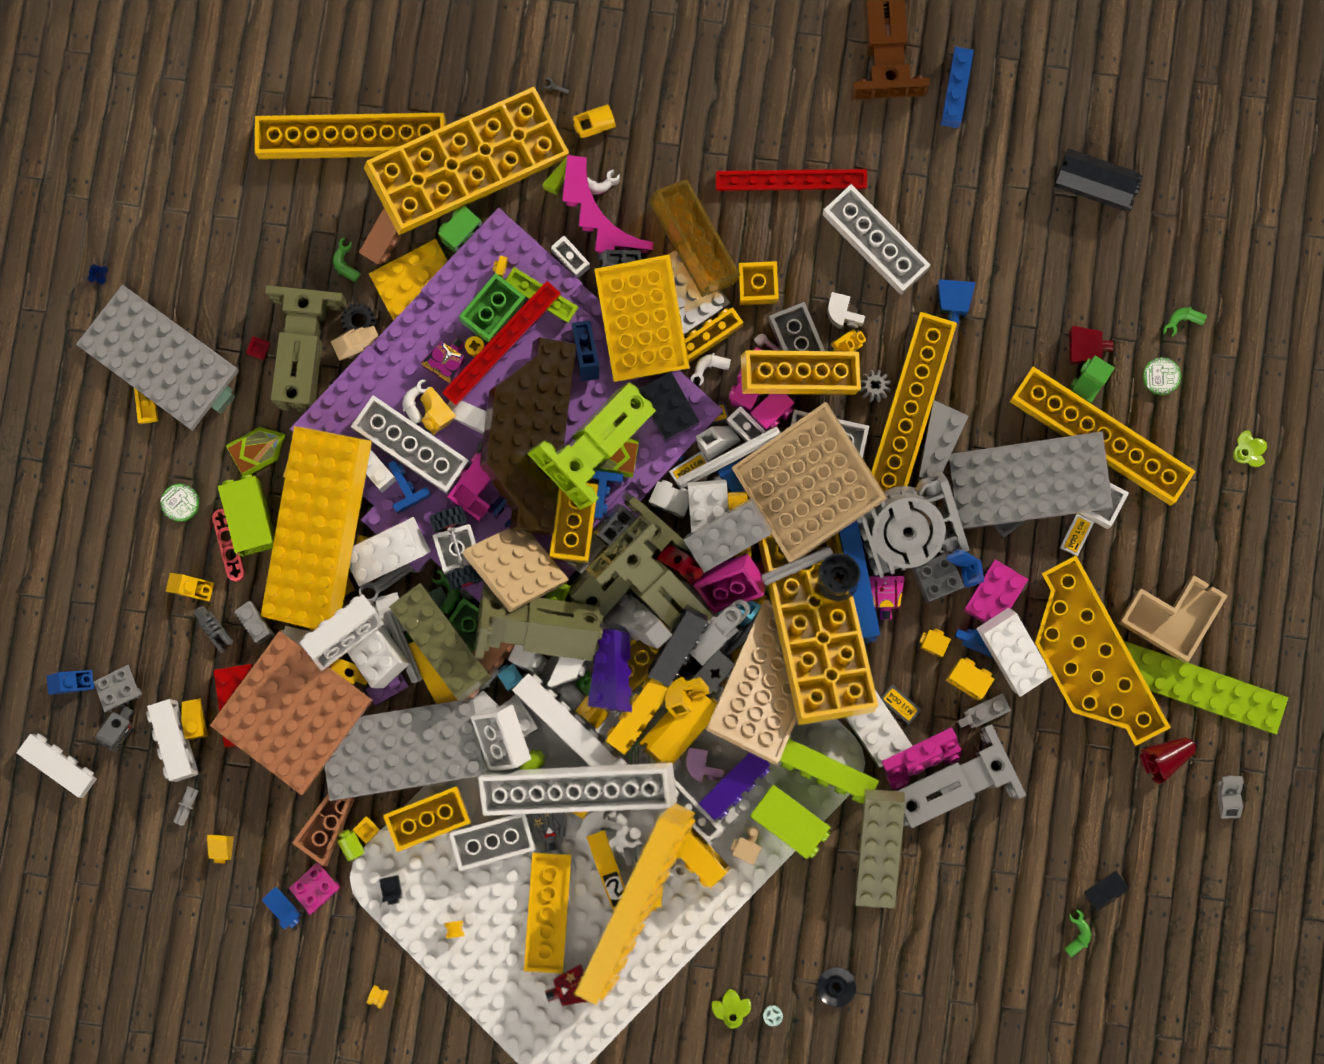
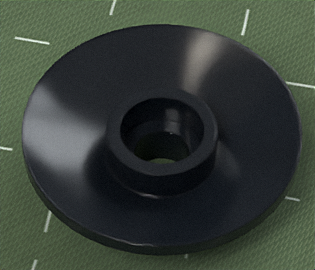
M839 967L829 968L820 975L817 982V992L825 1004L832 1007H842L853 999L856 993V982L852 974L847 970ZM834 983L840 985L838 990H833L832 986Z

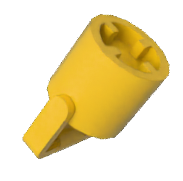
M609 104L573 117V126L581 138L616 127ZM589 119L592 128L583 130L580 121Z

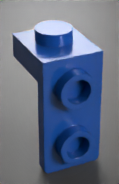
M956 550L953 554L947 555L948 561L961 568L965 587L968 588L984 582L981 560L964 550Z
M274 887L262 899L266 906L281 921L279 924L284 929L289 927L292 929L300 922L299 918L302 914L277 887Z

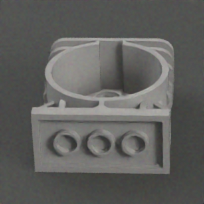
M941 470L934 471L933 476L921 479L916 488L900 486L885 491L884 494L887 500L857 519L860 535H862L864 540L863 546L869 556L868 561L875 576L878 575L880 578H883L884 573L890 572L892 575L895 574L894 570L899 568L903 571L906 568L921 566L935 557L938 552L945 554L947 552L953 553L956 550L969 551L949 482ZM941 499L942 505L936 507L933 501ZM908 501H912L914 508L925 512L929 516L933 528L931 534L929 523L925 516L915 509H910ZM890 508L892 509V512H893V515H892L891 517H890L889 510H888V509H890ZM946 521L949 522V528H945ZM885 524H886L885 533H886L887 540L889 541V543L891 544V546H892L893 548H895L896 550H898V551H900V552H894L893 550H891V549L886 545L885 540H884V535H883ZM906 527H911L910 532L903 533Z

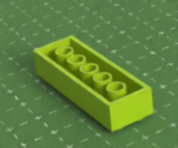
M788 739L779 760L782 763L781 767L792 771L794 768L800 771L798 775L806 779L813 777L817 779V784L826 788L830 785L835 788L834 792L846 796V794L852 795V800L860 804L864 802L865 789L875 790L879 780L791 739Z

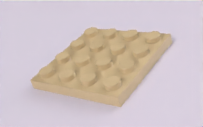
M508 528L466 548L462 553L509 612L565 585L569 580L531 533L510 530Z

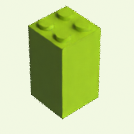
M252 474L242 476L241 480L235 482L234 480L222 482V485L218 486L235 553L244 557L273 549L275 531L262 482L256 476L252 477Z
M775 785L770 787L749 816L805 859H808V857L813 858L819 850L816 846L820 841L825 842L831 834L828 831L830 826Z

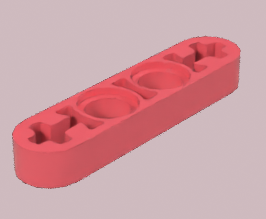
M218 509L213 513L212 520L225 570L230 580L239 582L245 577L242 557L236 554L234 559H227V551L234 549L231 539L223 541L221 538L222 533L229 531V528L223 527L221 521L217 520L220 517V513L225 516L224 509ZM224 518V524L227 526V520ZM239 561V564H235L237 570H241V573L236 578L234 575H231L234 572V568L232 565L228 566V563Z

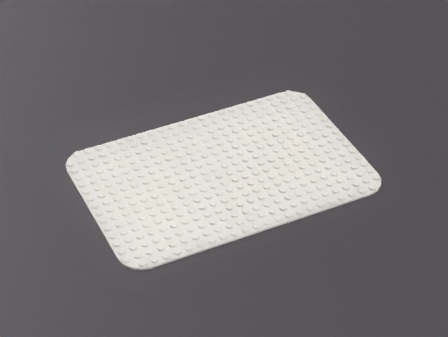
M679 580L713 617L717 618L720 615L712 613L694 587L695 583L691 585ZM629 588L627 592L631 593L638 600V596ZM646 607L654 616H656L649 607ZM602 621V626L600 627L603 629H609V627ZM739 625L736 627L738 630L743 629V627ZM729 642L720 650L723 655L730 644ZM689 653V654H688V655H689V659H688L687 663H691V658H690V657H691L692 655ZM552 656L549 659L548 668L540 678L544 682L542 687L545 690L548 688V682L560 658L559 656ZM586 660L587 671L589 670L593 674L594 663ZM695 675L686 676L684 679L686 681L692 680ZM577 681L570 683L571 685L574 684L585 696H588L576 685ZM564 686L558 687L556 689H551L558 696L556 700L559 703H561L562 700L560 699L561 696L558 694V692ZM641 686L631 693L632 696H629V705H632L630 701L636 693L639 695L642 692L643 688ZM722 687L716 695L712 692L711 695L707 694L706 696L709 699L712 697L718 702L724 688ZM521 699L539 730L526 737L525 742L529 752L533 748L535 751L540 749L546 756L544 759L546 764L540 769L591 767ZM661 706L636 742L643 739L667 713L666 707ZM575 710L569 712L573 717L577 714ZM577 714L586 723L584 727L589 730L591 727L588 725V722ZM838 719L798 725L796 720L789 739L855 770L864 772L865 759L863 749L855 736ZM591 728L599 736L597 740L601 744L606 742V740L602 736H600L593 728ZM706 728L689 746L708 751L705 766L724 770L723 778L749 753V751L707 731ZM606 742L613 749L612 755L615 757L619 755L627 765H630V750L624 755ZM688 747L673 764L674 779L699 803L723 778H718V781L707 779V775H703L702 782L695 780L689 774L686 767ZM482 752L484 771L486 772L489 769ZM769 762L771 765L768 768L771 771L763 779L758 777L754 781L757 785L749 793L744 791L740 795L743 799L735 807L731 804L726 809L729 813L722 820L718 818L715 820L723 830L708 844L731 867L729 872L711 889L708 886L705 888L698 881L699 876L695 872L691 873L684 866L685 862L681 857L677 858L674 865L679 864L684 867H678L675 871L678 875L684 876L680 878L669 876L663 884L661 908L657 907V911H652L649 918L647 917L646 921L643 922L645 927L638 938L635 939L637 943L633 951L626 957L629 960L625 968L618 974L620 979L617 985L614 986L604 1001L600 1000L597 1005L591 1002L562 1006L559 999L548 1002L545 991L555 987L553 979L561 974L524 971L532 853L572 855L563 973L579 964H582L584 972L586 971L615 909L612 910L588 841L578 837L583 819L572 812H565V836L557 838L558 850L547 851L546 840L537 841L529 815L527 814L536 850L463 871L458 869L449 833L397 852L388 827L385 825L363 848L365 852L354 860L350 874L351 888L360 905L518 1064H590L795 852L749 817L770 787L775 785L823 822L849 794H846V796L834 792L835 788L830 785L827 788L817 784V779L813 777L806 779L798 775L800 771L794 768L792 771L781 767V762L777 765ZM516 767V768H511V769H503V770H495V771L520 770V769H519L518 767ZM479 777L426 785L405 805L408 806L457 786L472 823L451 832L515 815L483 816ZM668 808L605 810V820L610 816L618 818V823H622L621 831L601 827V831L605 830L625 888L637 863H634L632 866L626 865L623 848H633L638 844H642L644 849L659 817ZM752 826L757 827L759 830L755 844L762 847L754 865L731 855L733 851L730 850L734 839L738 840L739 837L748 839L747 829ZM399 875L403 898L399 899V903L388 905L387 902H382L383 897L379 879ZM463 920L462 930L465 932V936L446 939L447 929L444 927V923Z

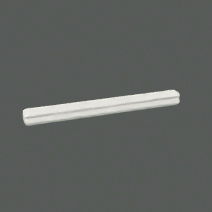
M777 427L772 428L684 474L677 479L678 484L681 488L688 486L687 483L696 482L759 449L781 432Z

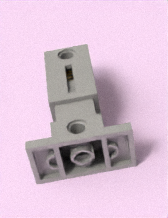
M992 724L980 729L982 732L979 734L984 745L987 744L988 747L975 753L976 758L961 765L958 762L897 790L905 794L903 826H907L908 829L914 828L974 799L975 793L989 786L997 788L1007 783L1005 789L1009 797L1020 799L1027 796ZM993 761L998 765L997 771L991 769ZM908 801H911L914 804V810L912 812H909L906 809V804Z

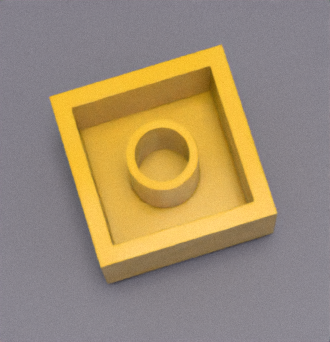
M777 261L739 263L740 305L778 304Z
M961 658L955 663L945 681L979 701L983 699L994 681V678L991 677L992 673L984 668L979 670L975 667L976 663L968 658Z

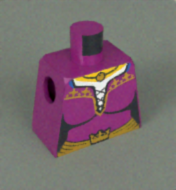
M456 337L450 345L440 342L422 360L421 366L449 385L457 377L464 362V356L459 353L464 343Z

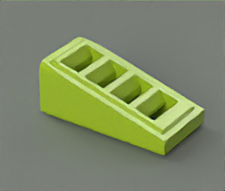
M567 157L543 183L544 190L555 195L559 193L565 181Z

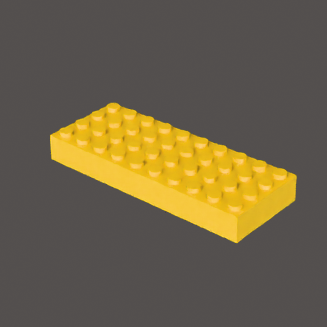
M532 87L369 159L365 163L364 170L398 235H401L562 162L569 154V151L535 87Z
M294 426L261 617L316 630L323 621L331 619L335 612L342 608L372 441Z
M772 534L758 541L765 573L789 563ZM835 534L806 555L826 546L831 548L833 554L843 553L839 534ZM823 561L768 584L798 725L874 713L879 706L854 598L852 596L846 601L836 602L822 595L817 581ZM838 577L835 578V581L841 583L842 580H839Z
M675 803L659 817L575 995L597 1005L600 1000L604 1001L614 986L617 985L620 979L618 974L625 968L629 960L626 957L633 951L637 943L635 939L638 938L645 927L643 922L646 921L647 917L649 918L654 908L651 905L659 898L662 891L660 887L663 886L670 875L668 870L671 869L672 865L674 866L679 856L676 853L684 846L687 840L685 835L692 829L696 821L693 819L694 812Z

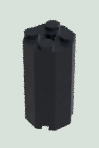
M1068 148L1061 163L1054 187L1123 211H1131L1134 197L1138 195L1143 176L1131 169Z

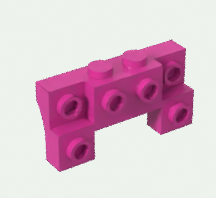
M476 453L470 461L472 465L468 470L465 468L461 472L459 482L447 496L457 506L463 507V510L478 522H480L491 507L479 497L491 482L490 477L480 467L481 453Z
M951 727L883 760L882 765L892 790L896 788L902 789L910 782V776L919 774L924 769L936 766L941 761L945 765L958 762L962 757V750L958 745L957 736Z

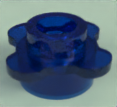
M92 264L89 276L87 277L88 281L91 283L99 282L101 285L104 284L108 268Z

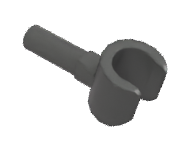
M545 78L546 82L551 83L550 86L542 85L547 92L557 90L565 94L569 93L568 89L555 85L551 78Z

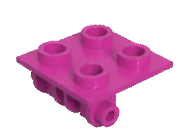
M318 862L289 887L309 915L316 912V909L325 904V901L329 900L340 888Z

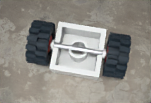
M463 507L450 508L429 516L433 532H441L432 536L445 575L447 574L451 590L468 587L483 581L462 554L466 548L476 544L471 525L462 526L467 523Z

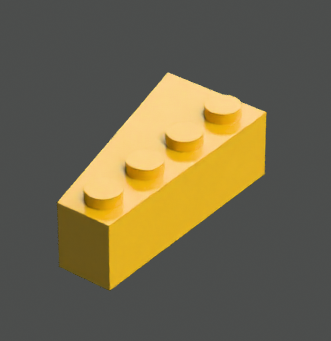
M647 678L641 686L643 688L642 692L639 695L636 693L630 701L632 712H622L618 718L620 722L617 726L613 725L607 733L608 738L606 742L624 755L628 753L665 702L666 692L669 687L653 678Z

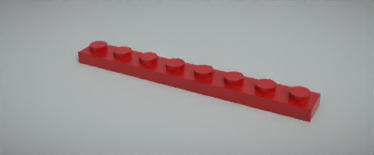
M867 169L716 171V191L845 190L851 184L857 190L867 189Z
M546 281L446 387L442 394L457 407L561 296V293Z

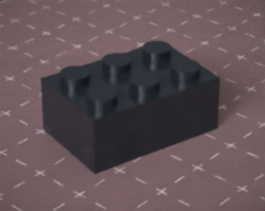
M672 371L638 389L643 398L649 400L656 410L650 417L665 443L699 425V420Z

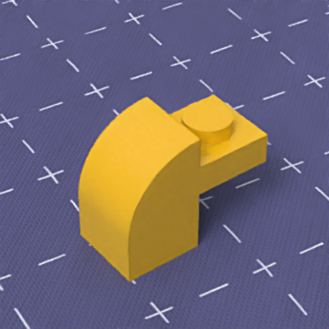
M683 677L678 678L669 686L666 692L665 702L667 710L674 718L691 713L692 699L709 694V687L701 677L686 681Z

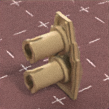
M374 326L353 328L332 340L331 344L339 361L346 358L355 359L358 353L364 351L368 345L370 346L374 342V339L378 337V333Z

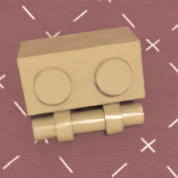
M752 826L747 829L748 839L746 840L742 837H739L738 840L734 839L730 850L733 851L731 855L754 865L762 847L755 844L759 830L757 827Z

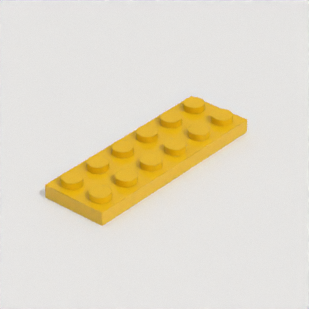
M532 853L524 971L563 974L572 855Z

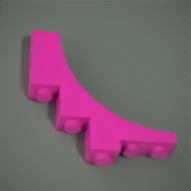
M567 155L562 201L566 202V206L577 207L578 203L581 204L579 227H583V231L594 232V228L598 229L595 251L600 254L605 250H615V246H619L618 250L629 251L630 248H638L637 251H641V253H648L649 250H653V242L637 239L624 233L602 214L589 189L587 158Z

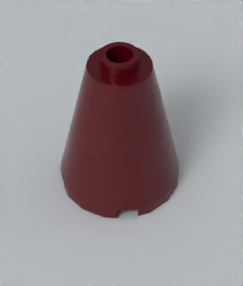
M1187 737L1164 742L1142 749L1141 752L1143 753L1140 754V760L1146 773H1151L1154 776L1152 780L1157 784H1162L1195 754L1196 745L1192 739Z

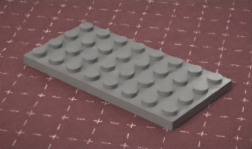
M123 284L76 343L77 346L192 431L239 371V369Z
M1103 432L953 453L949 457L954 500L963 529L1113 508Z
M471 698L465 699L462 702L453 701L361 716L325 765L329 800L335 801L480 777L485 774L481 746L471 720V716L476 714L474 700Z

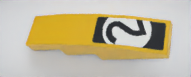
M602 830L588 835L586 838L613 910L616 909L625 885L606 832Z

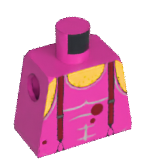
M871 576L869 581L875 609H880V620H891L892 609L899 608L901 604L904 576H884L883 578Z

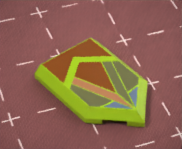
M258 427L227 444L226 447L242 476L253 474L278 460L286 434Z
M628 439L612 457L596 465L593 470L623 474V477L633 478L639 440Z

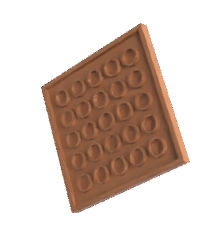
M279 631L210 726L299 794L304 795L373 700L330 667L321 671L303 647Z

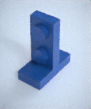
M394 460L388 464L406 497L393 504L397 514L431 497L427 487L414 494L412 493L415 489L410 480L406 482L403 476L406 472L401 463L397 465Z
M594 471L595 474L589 479L599 482L597 492L599 498L596 500L595 520H602V517L607 515L608 504H604L605 497H609L610 485H607V483L622 484L623 474Z

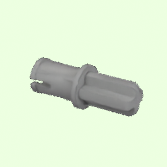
M187 786L182 801L178 803L180 806L173 820L174 823L182 826L185 824L190 810L193 809L192 805L199 792L198 790Z

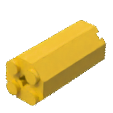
M704 695L692 699L691 713L674 718L667 711L639 743L640 747L642 748L645 745L646 749L644 751L657 763L674 764L707 727L718 702L711 697L709 699Z

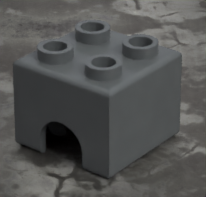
M950 552L911 569L926 604L964 588L955 564L947 560V555H950Z

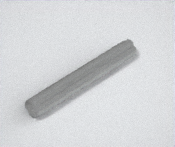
M826 546L763 574L761 577L765 585L771 584L825 560L833 552L829 546Z
M391 610L385 612L384 618L392 637L410 663L406 670L411 682L421 681L422 676L397 617Z

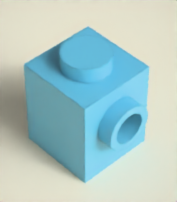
M514 664L504 665L499 669L500 673L497 674L509 692L523 679Z

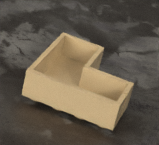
M1196 576L1189 578L1173 607L1145 590L1139 589L1136 591L1118 624L1176 659L1187 663L1190 661L1228 595L1214 587L1208 588L1209 584Z

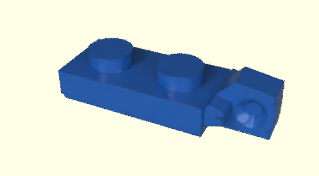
M959 629L956 630L954 637L962 640L963 646L993 658L977 630L968 629L967 632Z

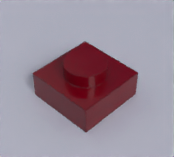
M252 336L246 354L265 361L271 343Z

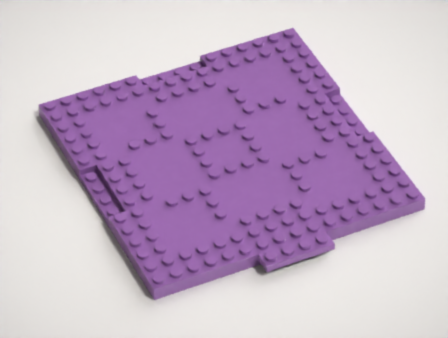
M498 208L421 289L420 294L370 346L368 345L298 419L290 430L293 432L294 426L365 439L353 431L351 426L371 397L374 395L411 421L406 411L403 412V397L407 391L417 386L420 380H426L425 383L421 384V389L432 387L448 405L450 400L442 394L448 384L423 368L420 363L440 342L450 345L455 337L464 343L459 353L465 359L458 375L475 358L467 354L465 343L469 337L477 335L459 321V316L495 274L493 271L495 260L498 261L500 256L507 257L508 259L504 280H506L515 267L541 284L548 281L561 293L562 297L577 305L579 309L569 324L546 311L462 400L463 402L487 411L489 390L531 359L532 342L539 337L574 344L571 323L591 322L599 361V379L580 382L575 354L564 447L574 440L571 436L616 390L628 383L640 389L667 373L614 382L600 300ZM674 371L672 373L697 416L699 425L665 443L651 417H649L629 438L639 440L633 478L623 477L622 484L607 483V485H610L609 497H605L604 504H608L607 515L617 503L632 512L624 505L625 500L622 498L626 491L641 502L655 487L656 483L667 474L680 457L697 441L696 436L707 430L723 412L722 408L682 372ZM419 394L414 400L416 402L415 406L421 416L424 417L425 408L420 400L423 394ZM454 419L447 427L432 435L468 459L469 462L478 449V443L483 442V434ZM422 422L417 424L419 427H421L422 429H424L432 435V433L425 428ZM371 444L372 452L394 476L388 464L394 460L397 465L400 462L374 444ZM401 463L406 472L403 475L406 482L410 480L415 489L412 493L414 494L427 487L431 497L397 514L393 504L406 498L398 482H394L382 493L366 475L362 496L373 505V508L361 521L375 534H378L414 517L431 552L408 564L419 572L432 559L442 568L432 536L441 532H433L429 516L459 506L449 500L446 493ZM492 480L479 496L489 505L493 504L499 496L504 498L492 484ZM588 480L586 482L590 484H599L598 481ZM509 506L503 507L505 509L501 514L498 513L499 517L497 519L487 511L480 522L464 511L467 523L462 526L471 525L477 544L510 528L512 510ZM603 516L602 520L594 519L593 531L598 527V525L604 520L606 516ZM531 533L550 556L552 534L545 536ZM553 560L568 579L576 572L567 561ZM484 580L474 585L463 587L480 603Z

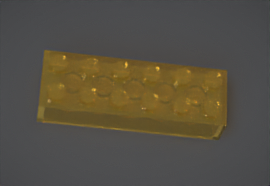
M688 179L655 190L649 202L700 295L704 297L733 286L741 275Z

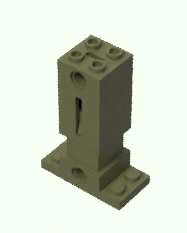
M266 285L265 293L274 304L283 305L282 310L286 314L284 333L279 332L271 401L280 410L290 411V408L298 409L297 411L305 413L316 401L323 343L319 339L321 321H326L327 307H330L331 310L340 311L341 308L347 307V300L342 293ZM297 393L296 397L291 398L293 394Z
M627 491L622 496L625 500L624 505L633 511L632 514L637 518L642 515L657 528L654 536L644 542L653 553L657 548L662 551L668 543L685 552L689 549L685 541L636 497ZM608 545L603 548L592 563L609 547ZM585 570L582 575L579 574L571 583L567 598L572 603L600 606V615H603L604 618L627 592L632 583L628 579L625 581L613 572L612 577L607 582L600 584Z
M642 515L585 569L600 584L607 582L612 577L613 572L625 581L628 579L632 583L629 588L670 630L673 628L686 604L707 615L708 621L713 618L711 613L668 568L658 560L656 562L651 556L654 553L644 542L654 536L657 528Z
M484 581L478 612L475 658L483 659L484 651H488L489 647L499 648L500 642L523 645L524 652L593 661L594 654L599 650L597 641L602 638L603 628L600 627L603 621V615H600V606L537 598L509 612Z

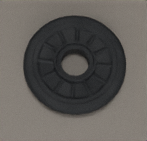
M748 623L733 636L724 652L725 656H729L743 644L753 627V623Z

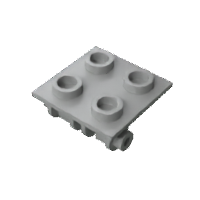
M129 665L94 681L104 712H112L113 709L124 706L123 703L128 704L129 700L138 699L142 695L141 690L136 686Z

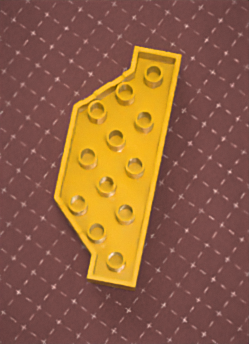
M1077 556L1042 573L1051 592L1035 644L1071 711L1075 714L1126 729L1135 746L1170 729V725Z

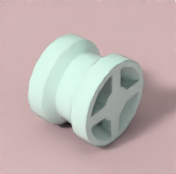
M768 1006L763 1012V1019L768 1025L777 1026L782 1022L783 1014L777 1006Z

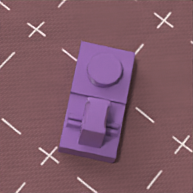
M400 672L385 688H371L370 686L365 690L373 700V704L377 706L409 686Z

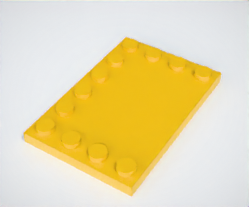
M670 255L594 269L614 382L690 369Z

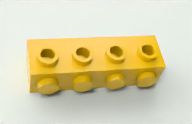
M733 307L729 310L721 311L718 314L719 317L713 321L712 319L708 320L702 325L701 329L698 331L693 330L686 336L685 343L689 363L743 327V321Z

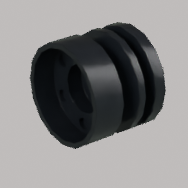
M843 553L832 554L825 558L820 566L817 581L818 588L824 597L840 602L846 601L857 591L861 574L856 560ZM838 577L839 580H842L841 583L835 581V578Z

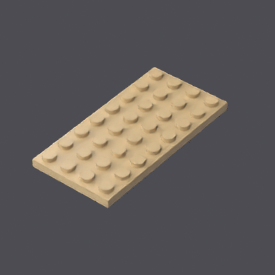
M765 599L753 621V627L741 648L706 730L777 765L795 725L797 716L772 603Z

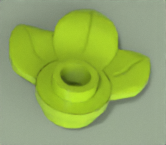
M1249 430L1241 433L1237 438L1238 446L1233 452L1234 459L1239 463H1248L1252 467H1260L1265 464L1261 455L1267 449V442L1260 438L1253 439Z
M729 989L723 997V1002H712V1010L718 1019L724 1020L727 1027L736 1029L741 1026L743 1018L750 1013L751 1002L750 999L740 1001L738 994L734 990ZM735 1015L737 1017L736 1021H730V1016Z

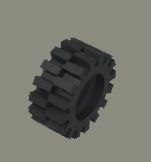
M356 302L355 305L350 304L349 308H345V312L341 314V323L345 332L353 328L358 329L351 322L356 314L365 316L366 322L362 326L363 328L375 327L377 323L374 312L364 303L359 304Z

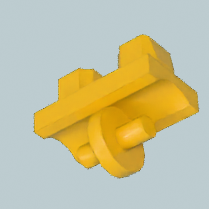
M855 329L832 342L831 346L834 348V352H854L863 346L862 343L866 339L862 331L856 333Z

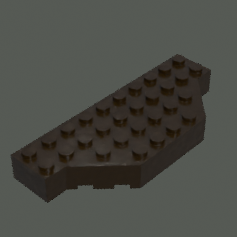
M543 337L535 339L532 342L531 359L489 390L480 467L490 477L492 484L500 495H503L512 510L510 530L545 536L554 533L559 487L527 453L543 441L550 443L555 448V452L564 447L576 344Z

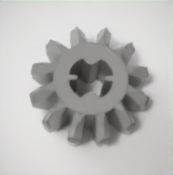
M870 370V377L864 374V380H860L863 387H861L859 392H865L862 396L864 399L869 395V402H872L874 397L877 402H880V396L886 399V393L891 391L889 387H886L891 384V381H884L887 375L884 374L880 377V370L877 371L876 375H874L873 370ZM872 384H879L878 389H871Z

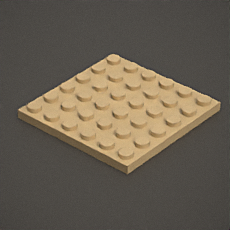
M826 402L731 467L748 496L754 499L772 529L771 534L789 563L803 557L887 500L884 492Z

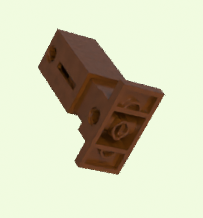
M864 0L867 56H872V66L869 81L867 79H858L856 82H853L851 100L926 96L930 86L929 78L915 76L913 79H910V66L905 64L904 54L908 43L905 0Z

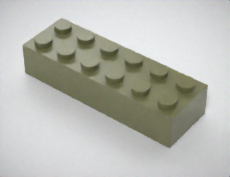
M419 583L389 606L459 701L462 702L492 679L423 585Z
M865 789L855 887L856 906L895 908L905 812L904 792Z

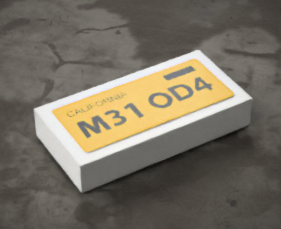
M701 451L670 470L669 473L680 488L677 481L679 477L706 464L708 461Z
M1076 514L1060 549L1078 556L1094 522Z

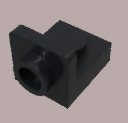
M399 875L379 879L383 897L382 902H387L388 905L399 903V899L403 898Z

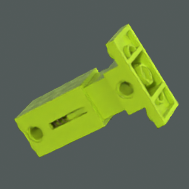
M628 383L616 390L571 436L574 440L570 444L555 452V448L550 443L543 441L533 447L527 454L581 510L593 504L599 498L595 490L585 484L595 474L593 469L596 465L612 457L656 410L649 400L643 398L636 386Z

